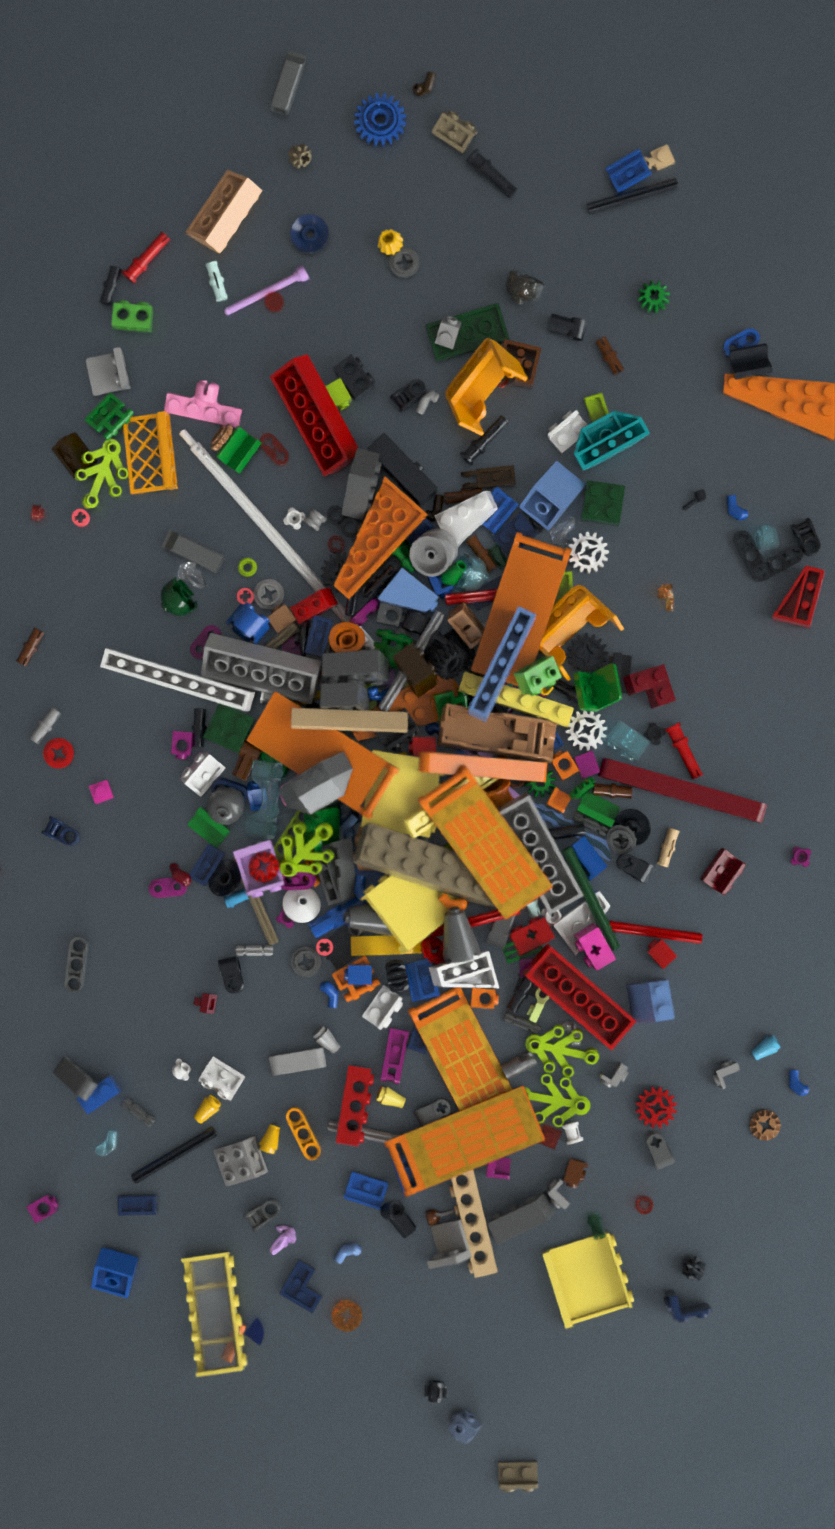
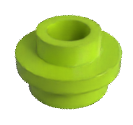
M243 558L238 564V571L242 576H253L257 571V564L251 558ZM246 564L251 565L249 571L244 570Z

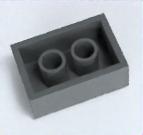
M357 448L349 472L341 515L364 520L365 514L371 509L372 502L370 500L374 501L376 490L373 487L377 486L379 479L376 473L379 474L382 462H379V453Z
M378 649L323 654L322 676L328 681L346 683L347 680H356L363 686L365 684L380 686L383 683L389 682L390 660Z

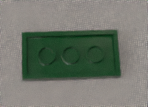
M499 303L452 316L461 322L453 349L435 344L442 320L425 324L436 362L475 351L486 338H490L497 343L504 342V339H510Z

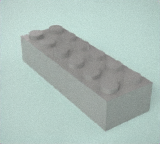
M210 633L204 646L201 676L269 694L278 692L288 699L312 704L318 689L322 661Z
M525 792L498 807L497 810L553 886L539 897L547 912L552 914L584 896L529 794Z

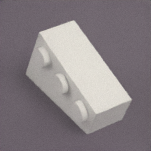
M483 491L435 515L440 529L450 533L456 540L459 548L498 507L491 492Z
M481 951L479 956L477 954L473 955L474 959L460 963L447 961L429 967L434 986L499 988L489 951Z

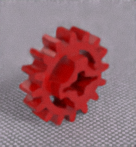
M651 1086L650 1092L644 1089L645 1095H638L641 1101L635 1102L639 1106L635 1112L641 1113L638 1119H645L643 1124L646 1126L650 1123L651 1128H654L655 1124L662 1128V1123L668 1126L667 1120H674L672 1113H677V1110L673 1109V1106H676L677 1103L671 1101L674 1096H668L669 1090L667 1089L662 1092V1087L660 1086L657 1091H655L653 1086ZM654 1095L652 1100L649 1102L645 1101L648 1097ZM662 1096L667 1099L669 1106L662 1103ZM656 1102H658V1105L663 1109H657V1111L654 1112V1109L650 1106L655 1105ZM643 1109L649 1110L650 1119L645 1115ZM661 1114H667L664 1118L658 1120Z

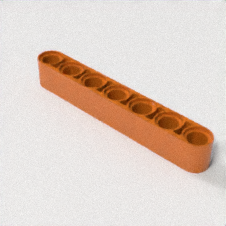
M420 752L418 772L455 775L461 771L460 768L466 765L473 777L546 782L547 763L426 752Z

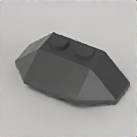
M341 752L321 761L291 779L279 792L288 808L312 815L345 795L353 767L346 754Z

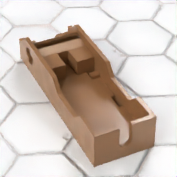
M446 704L442 707L437 743L439 746L543 763L553 762V747L557 723L506 713H490L487 721L484 722L469 715V708L452 704Z

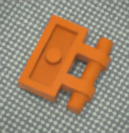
M363 956L348 965H370L367 957ZM348 965L332 973L340 991L348 987L350 992L344 995L347 1002L359 999L360 995L367 991L375 990L374 987L381 984L377 977L372 980V985H362L357 989L353 985H348V980L344 979L345 969H348Z

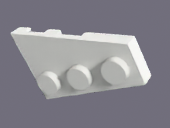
M597 890L594 893L604 913H606L610 908V904L601 892ZM584 900L561 917L557 923L552 925L572 952L577 955L579 950L574 943L577 941L574 934L592 923L595 925L597 923Z

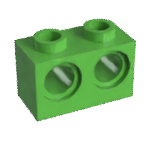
M124 300L113 303V329L152 332L153 308L149 306V303L138 302L136 305ZM121 311L128 312V316L125 319L118 318ZM144 312L147 314L145 320H138V314Z

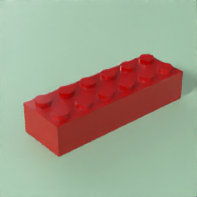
M308 354L291 359L274 372L270 378L323 476L337 473L353 462L359 447Z
M548 944L542 948L522 972L524 976L611 1051L637 1022Z

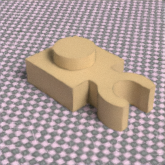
M668 145L651 151V158L644 157L650 171L654 166L658 171L675 163Z

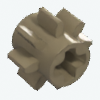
M302 143L299 146L294 144L288 152V161L293 163V166L296 168H300V166L306 167L311 160L310 153L312 151L307 149V146Z

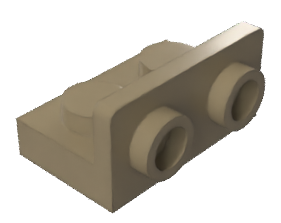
M450 110L441 114L431 132L464 153L478 131L474 129L475 126L471 122L462 121L457 113Z
M537 1461L498 1462L499 1489H503L504 1492H514L515 1489L531 1492L538 1488Z

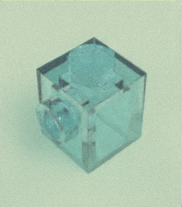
M770 525L760 526L759 530L754 533L759 552L775 549L780 545L776 527H770Z

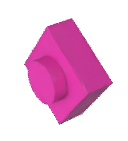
M108 780L89 786L95 804L114 798Z

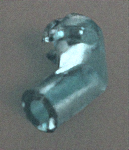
M108 1131L107 1141L96 1147L98 1155L107 1156L115 1150L118 1131Z

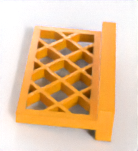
M161 411L156 414L130 417L129 422H137L140 425L134 434L129 431L128 423L123 425L130 494L178 489L170 414ZM156 418V427L153 431H150L145 425L149 419ZM142 428L150 433L144 442L136 437ZM153 436L158 439L159 443L155 450L147 445ZM134 439L142 444L136 453L131 450L130 446ZM144 447L152 452L146 461L139 456ZM155 455L160 458L161 462L157 469L149 464ZM136 458L144 462L138 472L133 469L132 464ZM146 466L154 470V473L148 480L141 475ZM157 474L162 477V486H155L151 483ZM140 476L146 483L142 488L135 489L134 482Z

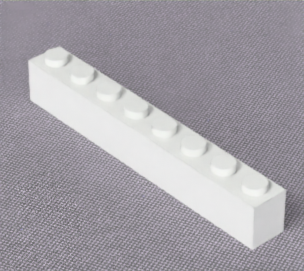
M105 648L100 665L102 668L243 711H250L255 692L113 649Z

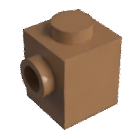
M279 604L271 610L272 614L267 617L277 633L281 632L291 623L297 622L292 610L286 605L281 606Z

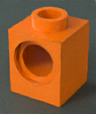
M561 750L553 755L554 759L551 764L562 781L579 771L568 751L563 753ZM561 759H566L569 762L568 769L562 770L559 767L558 763Z
M472 987L471 1007L494 1009V1005H498L499 994L495 993V989ZM482 993L490 995V1001L486 1004L481 1003L479 1000Z

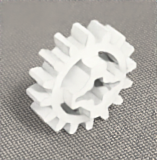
M586 532L584 537L579 533L578 540L576 538L572 539L574 545L569 544L568 546L572 549L570 554L572 558L569 559V563H575L574 569L580 567V573L584 569H586L587 574H590L591 569L597 572V566L603 568L602 561L608 560L604 556L609 553V550H604L608 544H602L603 537L597 539L596 533L590 536L589 532ZM587 540L595 542L596 545L589 544ZM580 543L581 551L575 554L576 547ZM586 548L588 551H593L591 557L582 555ZM601 551L600 559L596 562L595 555ZM581 560L586 561V562H588L589 565H584V564L580 563L579 561H581Z
M577 711L576 718L571 716L572 723H569L568 726L570 730L565 731L566 734L571 735L567 740L574 741L573 747L578 744L580 751L583 747H586V750L589 751L590 746L597 749L596 743L602 745L601 738H606L607 736L603 734V731L607 730V727L602 726L605 720L600 721V714L594 716L592 711L590 714H587V711H583L582 715ZM584 718H591V719H593L595 722H594V723L586 722V720H585ZM578 721L579 729L574 733V725ZM584 725L587 728L594 726V728H592L589 731L590 735H587L586 733H582L579 735V733L582 732V730L584 729ZM599 728V735L595 740L594 731ZM578 738H585L588 743H582Z

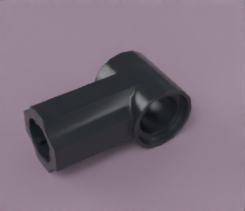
M552 313L547 330L566 335V337L572 340L583 341L588 322L580 318H567Z
M400 1201L387 1202L382 1205L380 1210L382 1217L389 1220L403 1238H407L416 1230L417 1226L406 1214L404 1205ZM391 1207L394 1209V1214L391 1212Z

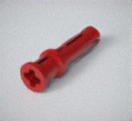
M161 231L138 258L132 259L133 262L126 270L122 271V274L134 284L136 282L135 279L143 271L147 270L148 263L170 241V238Z
M678 722L666 728L665 732L669 733L673 741L672 746L678 749L691 779L694 780L702 776L703 773L687 744L688 737H685L680 727L681 723Z

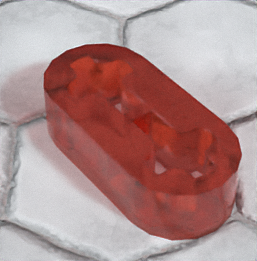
M263 434L260 437V446L276 465L284 466L289 461L287 450L273 434ZM265 438H267L268 440L271 438L273 439V449H271L269 445L264 446ZM276 450H277L280 454L285 453V455H284V459H285V460H284V461H282V460H278V461H277V460H276V459H277V455H276V453H275Z

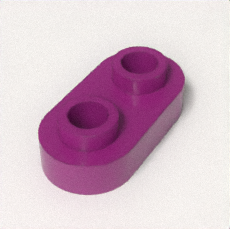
M376 596L359 609L355 616L349 619L350 623L361 626L368 619L366 617L368 613L372 615L379 609L378 604L380 601H378Z
M209 625L205 627L191 644L190 653L194 658L203 659L204 646L210 631L222 635L217 626ZM198 646L203 647V651L201 653L196 652V648Z
M297 872L296 875L290 877L291 881H289L282 874L285 885H282L281 888L284 890H307L315 884L316 877L309 872Z
M173 877L155 879L150 883L149 892L155 898L175 897L185 894L188 886H183L179 883L181 885L180 890H175L174 885L179 882L175 881ZM156 885H160L162 887V890L160 892L155 891Z

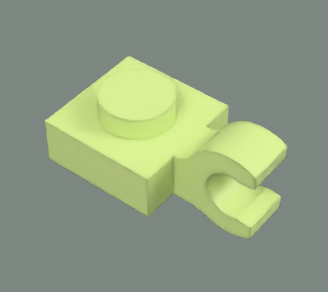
M539 988L535 992L537 1002L535 1005L531 1004L527 1015H529L528 1020L534 1023L537 1022L545 1002L549 999L547 995L545 998L539 996L541 991Z

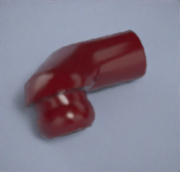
M177 863L170 864L169 869L173 879L183 886H189L191 884L189 873L181 870Z

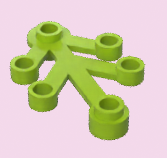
M114 439L106 440L102 444L101 449L82 454L81 459L85 464L92 463L95 458L104 456L100 464L75 472V478L78 481H83L88 476L97 473L90 493L82 497V505L87 509L95 508L98 505L97 495L104 477L109 487L110 496L117 497L122 492L121 487L116 485L109 468L111 460L116 469V477L119 480L128 477V470L123 468L118 456L121 451L120 444ZM110 445L114 446L113 452L109 449ZM86 454L91 457L90 461L86 460ZM120 470L124 472V477L120 476ZM79 472L84 474L83 478L79 477ZM113 488L118 490L117 494L113 493ZM90 497L94 499L93 504L89 502Z
M298 822L293 827L297 854L292 857L291 846L294 844V837L287 834L282 838L284 860L280 863V871L284 876L292 877L297 872H309L317 875L322 870V865L319 862L315 861L311 865L298 863L302 859L321 860L328 863L334 858V853L329 849L324 852H310L321 840H327L332 835L333 830L329 824H320L316 828V835L304 846L303 833L306 831V825ZM297 826L301 827L302 831H299Z
M560 1024L555 1025L553 1029L541 1036L537 1034L530 1035L525 1042L529 1052L537 1053L544 1064V1071L547 1073L554 1072L555 1063L549 1060L544 1050L553 1053L562 1067V1073L565 1077L573 1076L574 1068L563 1055L584 1059L590 1065L597 1063L599 1060V1052L593 1047L587 1048L585 1051L565 1047L573 1041L579 1042L582 1040L583 1032L580 1029H574L571 1034L554 1044L548 1043L547 1041L553 1037L559 1038L563 1036L564 1028ZM559 1028L562 1032L556 1033L555 1029ZM574 1033H579L581 1036L575 1038L573 1035ZM533 1042H537L539 1045L537 1047H533L531 1044ZM594 1055L595 1058L593 1060L588 1059V1056ZM551 1064L553 1068L548 1069L546 1068V1065ZM569 1068L572 1072L566 1073L565 1069Z
M548 1073L541 1076V1082L547 1086L553 1096L534 1093L528 1087H524L528 1093L529 1100L551 1104L544 1110L535 1113V1115H543V1119L538 1121L539 1124L543 1123L547 1116L562 1106L571 1108L563 1114L553 1117L552 1121L556 1127L563 1126L564 1121L573 1115H584L590 1110V1101L585 1096L577 1094L568 1077L561 1078L559 1083L563 1089L567 1090L572 1100L566 1099L561 1095L552 1081V1076ZM544 1076L550 1077L548 1083L543 1082ZM564 1079L569 1081V1085L566 1087L562 1085ZM579 1102L584 1103L585 1106L583 1109H579L577 1107V1104ZM558 1117L561 1118L562 1123L556 1124L555 1119Z

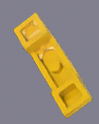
M394 936L351 937V956L401 954L398 950L401 945ZM423 940L404 954L421 953L422 947L420 944Z

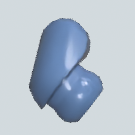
M354 813L350 814L341 827L344 839L352 837V842H354L356 835L354 825L359 820V817Z
M354 1242L343 1244L333 1259L342 1264L347 1255L358 1256L362 1251L361 1247Z

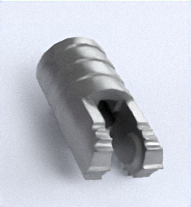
M526 1051L500 1066L507 1079L510 1080L537 1064V1060L533 1057V1053Z

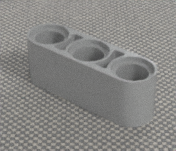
M324 1047L269 1056L272 1076L327 1066Z

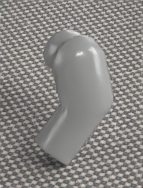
M429 390L420 398L415 411L424 415L430 401L434 403L438 401L439 393L434 392L435 390Z

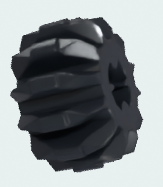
M402 960L387 962L385 970L390 990L392 992L407 990L409 982L404 962Z

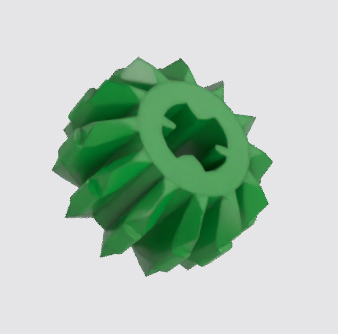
M650 280L649 286L644 283L642 285L643 289L638 291L642 296H639L637 300L640 302L644 301L640 307L648 306L647 312H650L651 308H653L654 312L658 313V307L664 310V304L669 303V299L666 297L670 296V292H664L667 286L660 287L661 281L654 285L653 280ZM651 293L658 295L656 300L655 298L653 300L650 298Z
M551 770L547 773L546 782H543V787L541 785L538 787L535 784L536 782L532 781L524 783V786L531 785L527 792L531 793L535 790V798L538 796V792H540L541 798H544V790L547 794L551 795L552 792L548 787L554 789L556 785L550 784L551 781H556V777L549 778L553 771Z

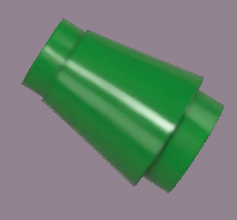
M459 560L449 566L441 575L442 582L447 586L456 585L466 570V564Z

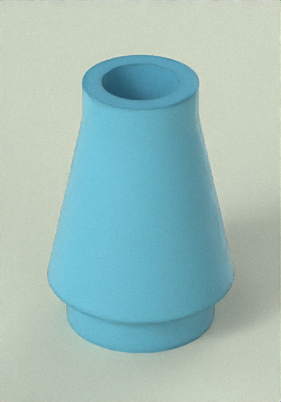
M772 1034L771 1036H766L751 1052L758 1061L763 1057L778 1052L781 1046Z

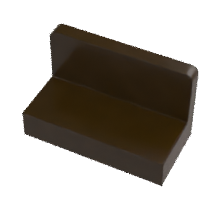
M76 432L61 438L52 448V451L74 479H76L75 472L77 470H85L98 462L96 458L89 464H85L82 461V454L91 451ZM86 454V460L90 461L91 457Z

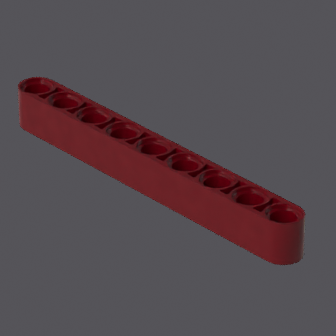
M603 758L598 774L601 778L758 823H763L767 804L607 758Z

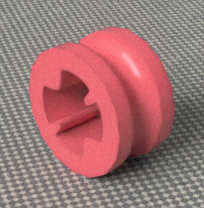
M77 509L72 514V521L75 525L84 527L89 523L90 516L86 510ZM79 513H82L83 516L86 515L82 523H79V520L76 521Z
M241 588L237 592V600L240 604L244 605L245 602H243V599H240V595H243L246 591L248 595L251 594V598L247 599V602L251 604L254 601V593L249 588Z
M321 939L316 944V950L320 955L327 956L333 951V943L329 939ZM321 942H323L324 944L327 942L329 943L330 947L328 948H330V950L328 952L320 951L319 948H321V946L319 945Z

